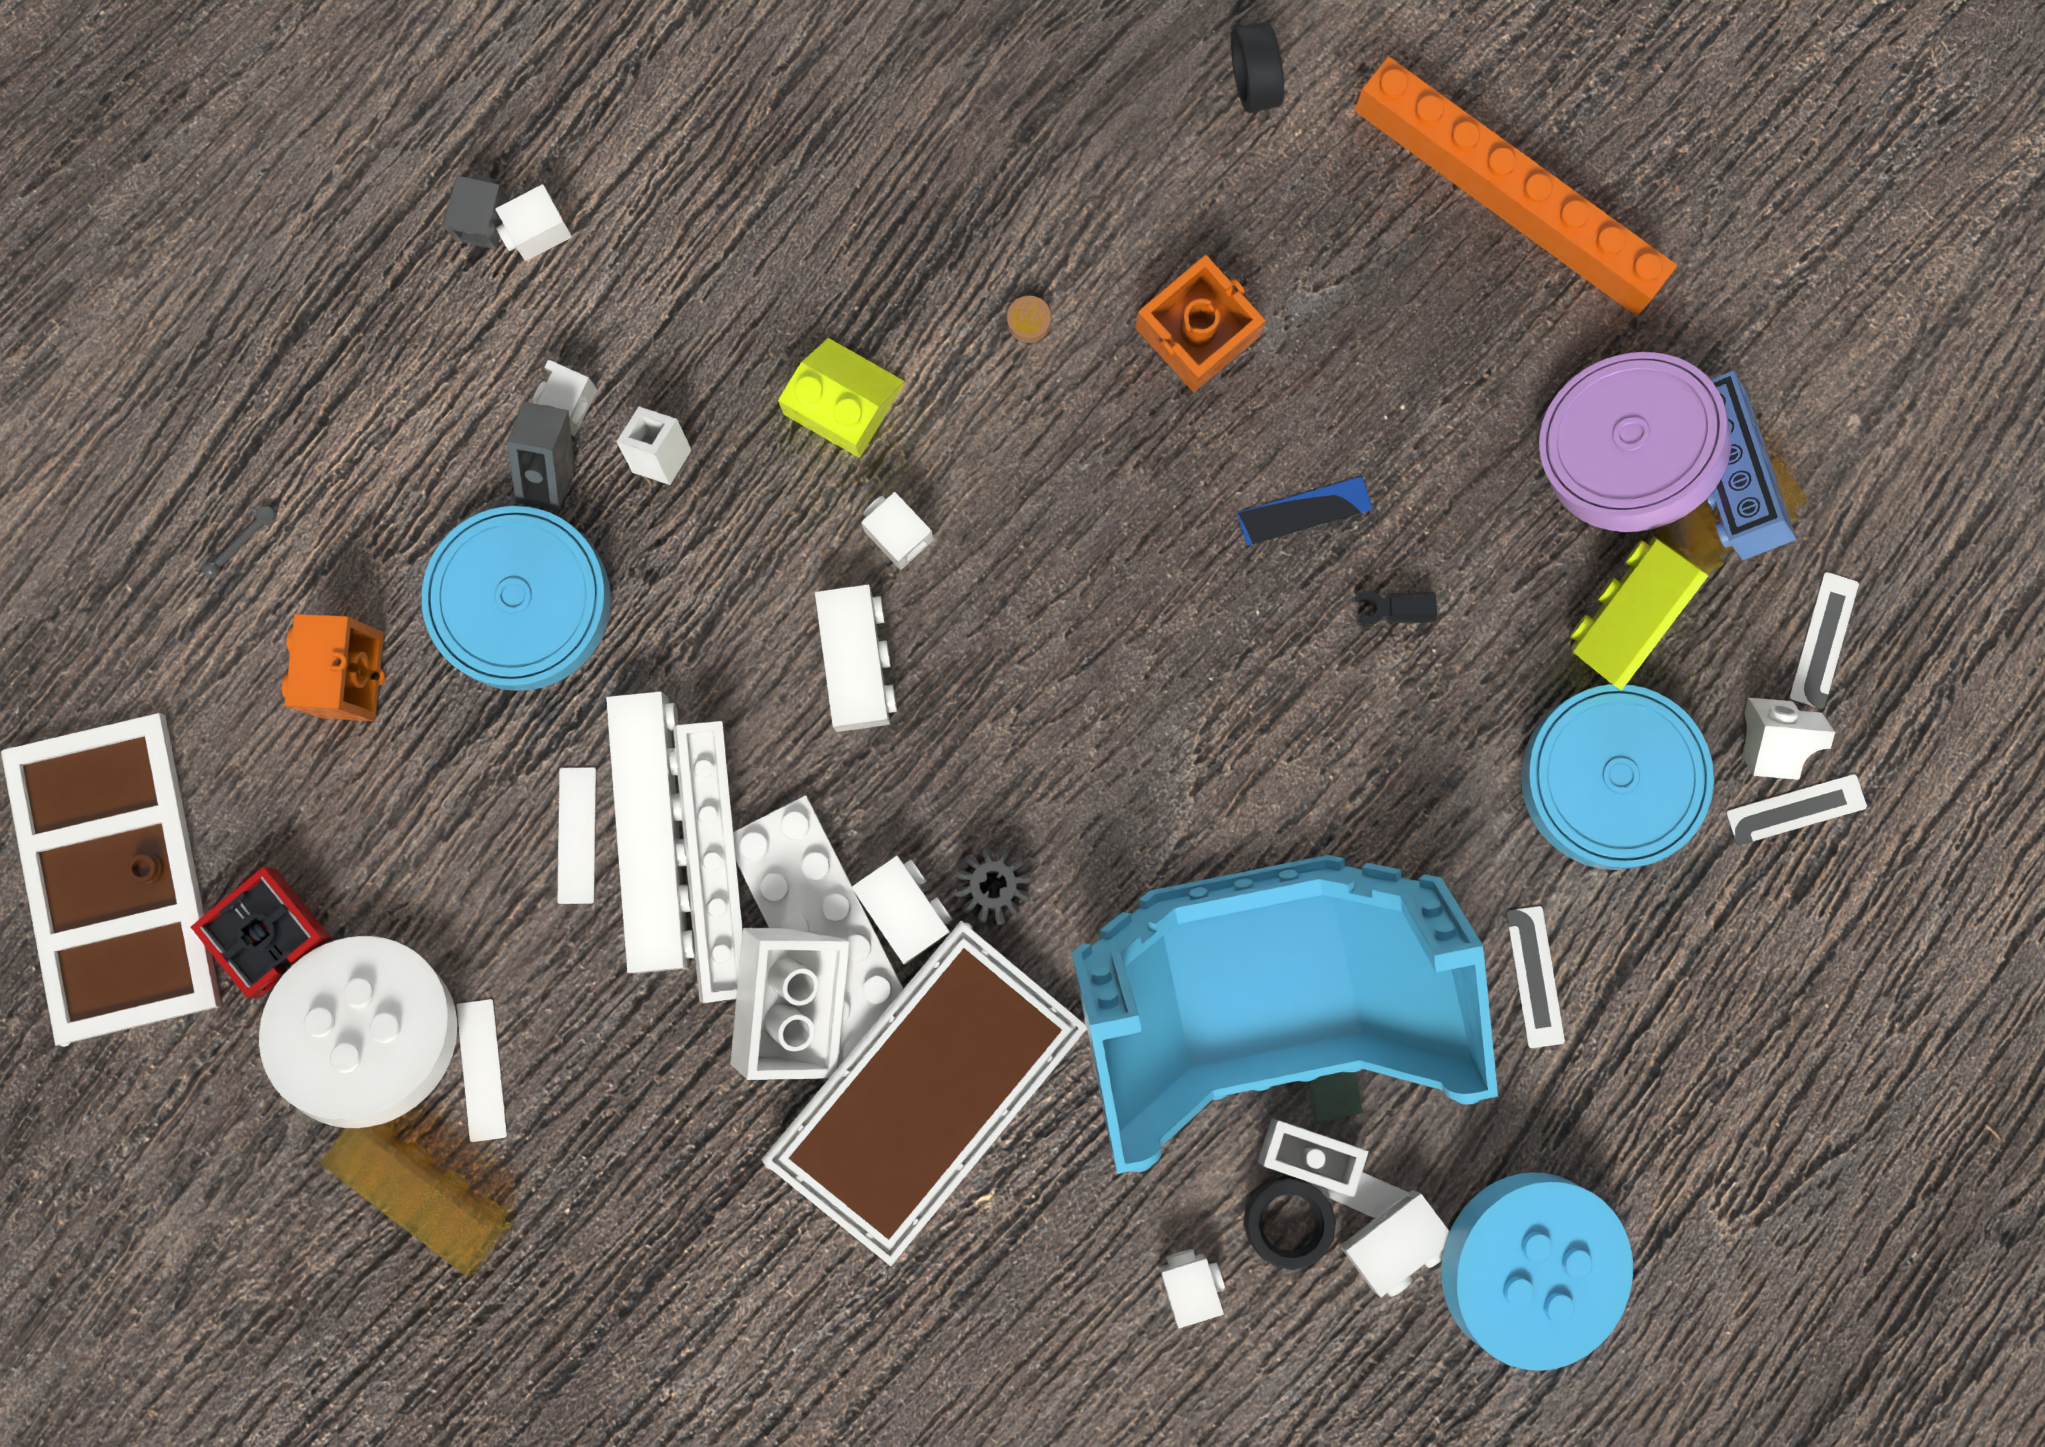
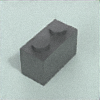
M523 402L507 440L516 503L560 511L575 473L569 410Z

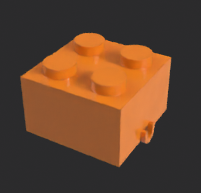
M1204 255L1138 311L1135 329L1191 391L1195 393L1260 337L1266 320L1243 296L1245 291L1242 285L1236 279L1230 281L1210 258ZM1232 286H1235L1238 292H1236Z
M294 614L293 627L289 629L287 634V649L290 657L288 672L284 675L282 681V694L285 698L284 706L322 719L375 721L378 689L386 679L384 671L381 670L384 632L348 616ZM372 673H379V679L372 680Z

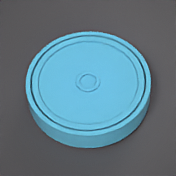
M504 506L493 508L468 518L455 527L442 540L433 553L425 571L421 600L427 631L433 643L446 660L464 674L485 685L503 690L524 691L543 688L563 680L579 669L591 657L598 647L608 624L611 593L608 576L600 557L590 543L571 524L541 509L526 506Z
M1613 684L1597 686L1572 696L1557 705L1540 721L1533 731L1524 752L1521 783L1524 801L1530 817L1539 832L1553 847L1565 856L1584 865L1599 869L1621 870L1645 866L1669 857L1682 848L1695 835L1709 810L1714 787V772L1711 754L1700 729L1680 706L1669 698L1647 688L1625 685L1621 691Z
M1530 1172L1509 1176L1479 1192L1464 1207L1455 1220L1448 1234L1442 1256L1441 1280L1443 1294L1453 1319L1464 1334L1499 1361L1526 1370L1543 1371L1557 1369L1577 1362L1589 1355L1607 1339L1618 1324L1626 1308L1632 1287L1633 1257L1626 1231L1617 1215L1601 1198L1592 1192L1553 1174Z

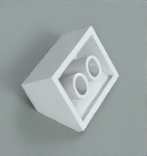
M743 928L730 1064L747 1080L830 1078L836 1071L850 941L788 928Z

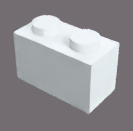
M896 856L851 888L902 963L906 965L947 937L950 931L946 924L953 919L937 897L929 902L920 886L927 881L914 862L909 860L903 864L900 858Z
M1271 1118L1258 1163L1264 1167L1354 1197L1369 1151Z
M1411 1190L1343 1242L1340 1247L1374 1293L1379 1297L1384 1296L1386 1293L1393 1297L1412 1283L1413 1279L1410 1275L1425 1264L1427 1268H1431L1442 1261L1445 1243L1450 1231L1423 1195L1415 1190Z

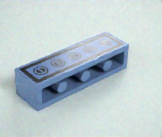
M1733 370L1711 380L1723 400L1731 429L1732 441L1730 458L1725 473L1707 500L1713 510L1719 509L1722 520L1715 522V526L1725 548L1732 546L1743 561L1797 539L1748 393Z

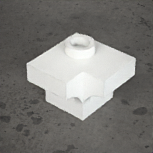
M1748 697L1744 712L1747 732L1742 757L1753 776L1799 780L1803 764L1811 754L1822 749H1831L1835 731L1823 713L1799 711L1793 701Z

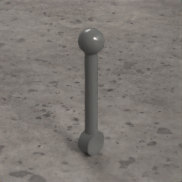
M269 506L258 508L256 511L257 519L214 561L204 563L202 567L204 576L211 579L218 577L221 573L220 567L263 525H271L275 522L276 512Z

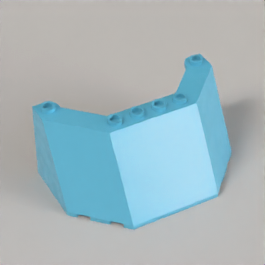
M1324 855L1150 890L1138 899L1139 909L1132 914L1122 912L1100 929L1101 939L1093 945L1083 943L1071 952L1117 1174L1130 1171L1142 1172L1149 1169L1160 1159L1161 1147L1210 1101L1219 1100L1231 1094L1251 1090L1264 1091L1275 1085L1295 1081L1307 1082L1315 1080L1319 1076L1339 1072H1357L1361 1069H1366L1443 1090L1448 1098L1461 1104H1474L1480 1100L1498 1096L1483 944L1445 882L1440 877L1424 874L1419 878V881L1402 878L1401 869L1366 863L1362 866V869L1345 866V858Z

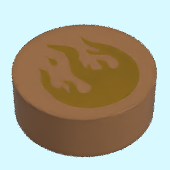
M1022 296L1016 299L1010 305L1007 312L1009 332L1015 339L1024 343H1034L1043 339L1051 326V312L1048 305L1036 296Z

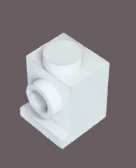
M548 360L544 368L550 374L547 382L543 381L538 386L533 403L569 410L571 436L575 437L597 392V388L589 377Z

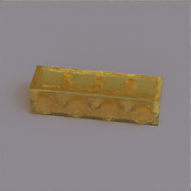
M390 1121L371 1127L345 1128L319 1164L466 1277L478 1273L513 1227L512 1224L504 1219L507 1215L506 1211L494 1201L488 1198L480 1201L467 1191L470 1184L459 1174L451 1170H447L444 1173L431 1163L433 1156L425 1148L415 1142H410L407 1145L394 1135L397 1128Z

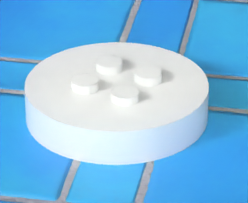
M357 936L339 939L324 944L303 956L286 971L275 985L261 1017L259 1029L260 1056L265 1072L275 1089L289 1103L309 1117L336 1127H371L394 1120L421 1103L440 1082L449 1066L456 1044V1010L452 996L441 977L412 949L396 941L381 937Z

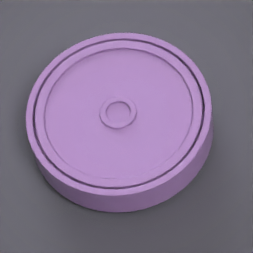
M1634 352L1613 356L1597 362L1581 371L1565 384L1551 402L1544 416L1539 437V452L1544 471L1554 493L1564 507L1573 515L1590 525L1602 529L1638 532L1675 522L1702 504L1717 487L1725 473L1730 458L1732 439L1723 400L1714 383L1706 374L1678 357L1656 352Z

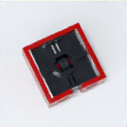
M264 866L190 926L247 998H261L286 973L287 969L285 967L287 965L296 963L303 956L332 939L277 869Z

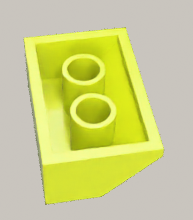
M1655 536L1651 538L1648 544L1641 540L1635 546L1625 561L1631 567L1620 581L1615 578L1609 581L1597 599L1603 603L1593 618L1585 615L1570 635L1575 640L1571 646L1572 652L1621 691L1708 577L1698 565Z

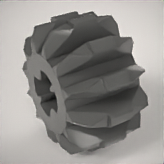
M984 847L982 849L985 860L984 864L980 865L971 854L966 857L968 865L975 870L973 874L964 870H957L956 877L962 881L970 882V886L955 889L956 897L973 895L974 898L968 901L962 910L968 914L978 904L982 906L978 915L979 923L984 924L986 922L990 909L995 910V920L998 925H1001L1005 922L1001 908L1007 906L1015 917L1021 914L1019 907L1012 902L1014 897L1025 902L1030 901L1031 894L1016 889V885L1031 883L1032 876L1030 874L1014 876V873L1024 865V860L1018 858L1009 867L1006 866L1005 863L1009 857L1008 849L1002 848L999 853L998 862L992 861L990 848ZM998 874V880L1002 877L1006 880L1007 887L1000 889V897L989 898V891L983 894L980 890V885L987 883V875Z

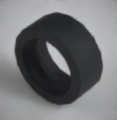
M1263 21L1234 27L1231 33V56L1236 87L1244 110L1252 113L1280 107L1284 100V76L1279 46L1271 24Z
M1283 1176L1268 1180L1253 1192L1245 1207L1243 1224L1249 1243L1262 1259L1277 1268L1296 1270L1313 1265L1326 1254L1334 1240L1336 1220L1332 1205L1321 1190L1305 1180ZM1287 1194L1300 1196L1308 1201L1314 1209L1317 1219L1316 1232L1311 1241L1303 1248L1293 1251L1281 1250L1272 1245L1265 1237L1262 1228L1263 1213L1268 1204L1275 1198Z

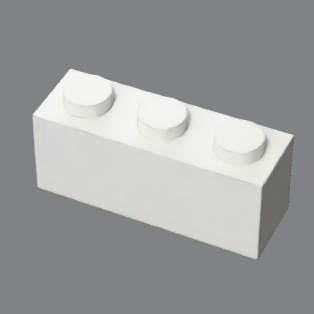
M869 584L815 592L833 728L836 732L890 725L889 713L897 712L893 685L885 686L883 668L891 667L887 640L879 641L876 624L885 623L881 596L873 597Z

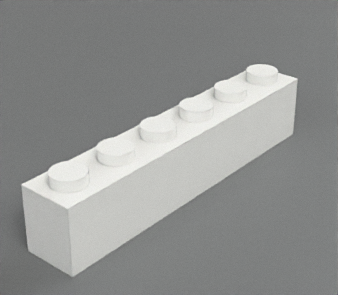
M662 692L606 697L627 973L637 974L690 968L689 958H695L693 930L687 931L686 912H691L688 884L683 885L682 866H686L684 839H680L678 821H682L680 793H676L675 775H678L676 752L675 748L672 747L671 735L673 726L678 725L676 704L669 703V698Z

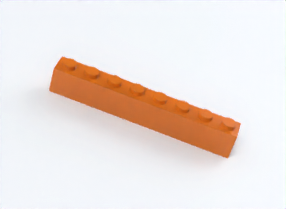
M1389 56L1363 87L1354 109L1357 114L1635 316H1638L1650 303L1678 266Z

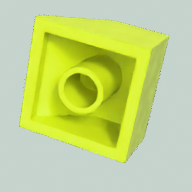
M828 338L800 363L778 402L785 416L860 458L903 388L905 381Z

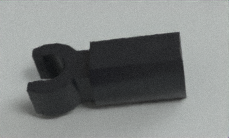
M1363 591L1355 597L1356 602H1369L1374 608L1372 616L1358 617L1357 625L1362 627H1371L1377 624L1380 619H1387L1389 624L1431 623L1435 622L1437 618L1435 592L1388 593L1387 598H1382L1376 592Z

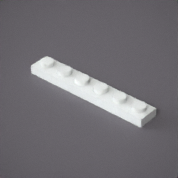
M722 721L673 726L699 1001L708 1003L736 999L743 931Z

